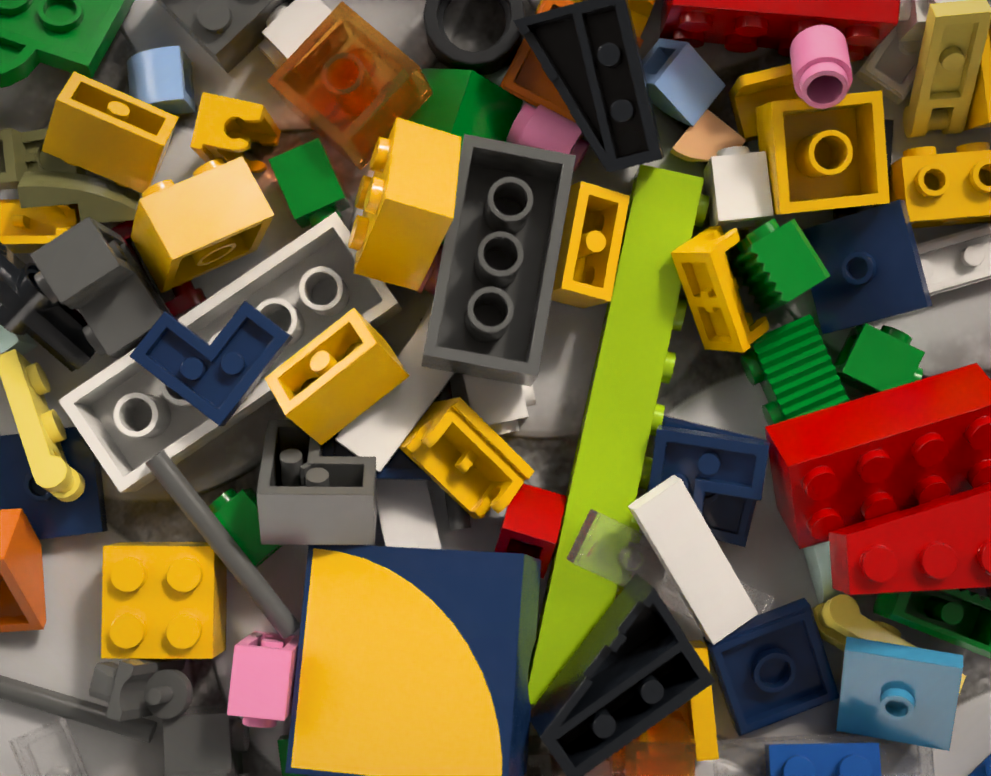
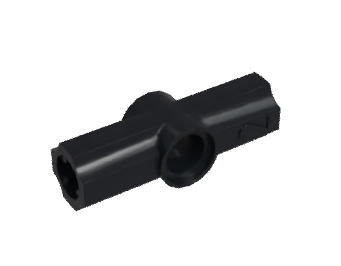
M0 242V325L16 335L29 334L71 372L80 369L96 352L82 330L88 323L75 308L72 310L67 305L61 304L60 301L57 303L51 302L42 292L34 278V275L40 271L36 264H25Z

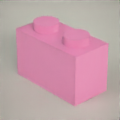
M254 631L234 645L227 715L243 717V725L257 728L275 727L277 720H286L292 711L299 635H291L283 639L279 633Z

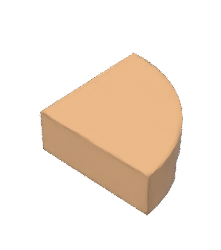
M707 109L693 127L689 126L672 147L670 153L688 162H708L711 157L717 156V151L733 146H743L747 140Z

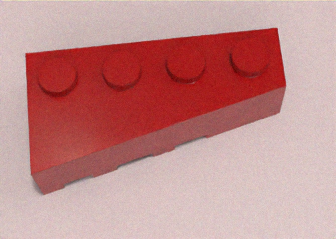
M991 482L957 494L929 500L927 503L909 509L898 510L830 531L832 588L849 595L991 587Z

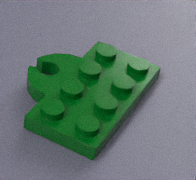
M0 0V88L9 87L27 78L39 63L70 73L75 71L92 79L135 0Z

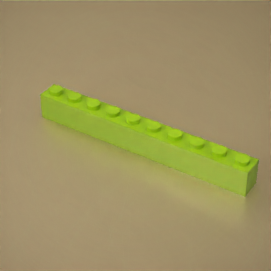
M642 164L639 166L634 177L611 302L607 303L568 483L567 500L549 571L536 632V642L529 664L528 692L529 701L532 705H536L615 601V596L619 595L629 582L631 564L623 563L627 541L636 543L640 526L628 505L636 500L638 488L647 490L650 482L653 458L645 456L649 436H656V430L663 422L665 405L656 404L660 384H669L671 381L676 353L668 351L672 330L681 331L687 308V300L679 298L682 284L670 252L692 238L694 226L702 227L709 205V196L701 194L704 182L703 177Z

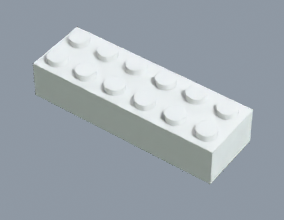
M336 212L178 319L211 345L239 307L246 301L293 337L224 427L217 425L129 357L135 348L58 400L120 493L139 491L156 479L145 463L162 450L177 465L275 398L265 377L352 308H355L374 329L403 310L383 281L353 273L357 250L348 248L351 233Z

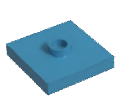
M846 637L836 731L949 751L963 672L964 655Z

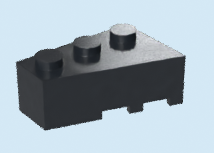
M585 0L513 20L521 35L524 36L538 58L549 80L554 84L566 103L571 115L607 173L664 158L628 0Z
M635 573L533 707L530 721L566 776H584L713 684L715 680L655 588Z

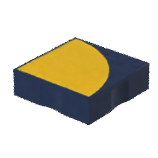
M308 545L285 773L310 776H527L531 718L528 670L532 650L536 642L541 560L521 553L369 545Z

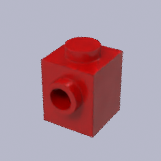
M523 483L506 508L494 552L521 553L541 560L540 578L544 579L557 543L567 496Z

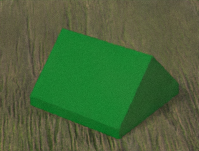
M423 68L406 120L462 137L461 149L464 134L507 142L508 133L521 110L523 101L473 70Z

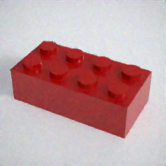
M662 0L659 38L689 42L693 48L702 47L704 43L725 44L726 50L737 53L753 52L757 50V47L778 49L780 55L790 57L791 43L800 32L812 26L827 25L838 29L844 35L850 62L862 60L864 56H869L896 27L899 18L900 0Z
M977 363L765 426L766 440L770 442L769 460L776 507L799 550L829 541L830 531L898 510L909 509L927 503L929 500L957 494L991 482V379Z

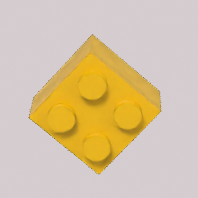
M882 90L849 93L839 104L825 109L811 107L801 98L771 101L756 107L759 152L766 151L774 215L890 203Z
M398 117L395 120L389 138L386 139L379 136L370 163V170L375 172L373 177L363 175L355 200V207L362 209L363 214L362 216H356L348 243V248L357 250L354 274L415 291L419 290L454 219L462 137Z
M243 156L227 163L222 158H218L198 167L193 172V177L176 184H174L173 180L168 179L147 188L142 193L143 198H140L138 201L130 237L160 292L163 293L256 251L275 214Z
M118 542L103 546L101 659H214L226 650L227 567L207 542Z

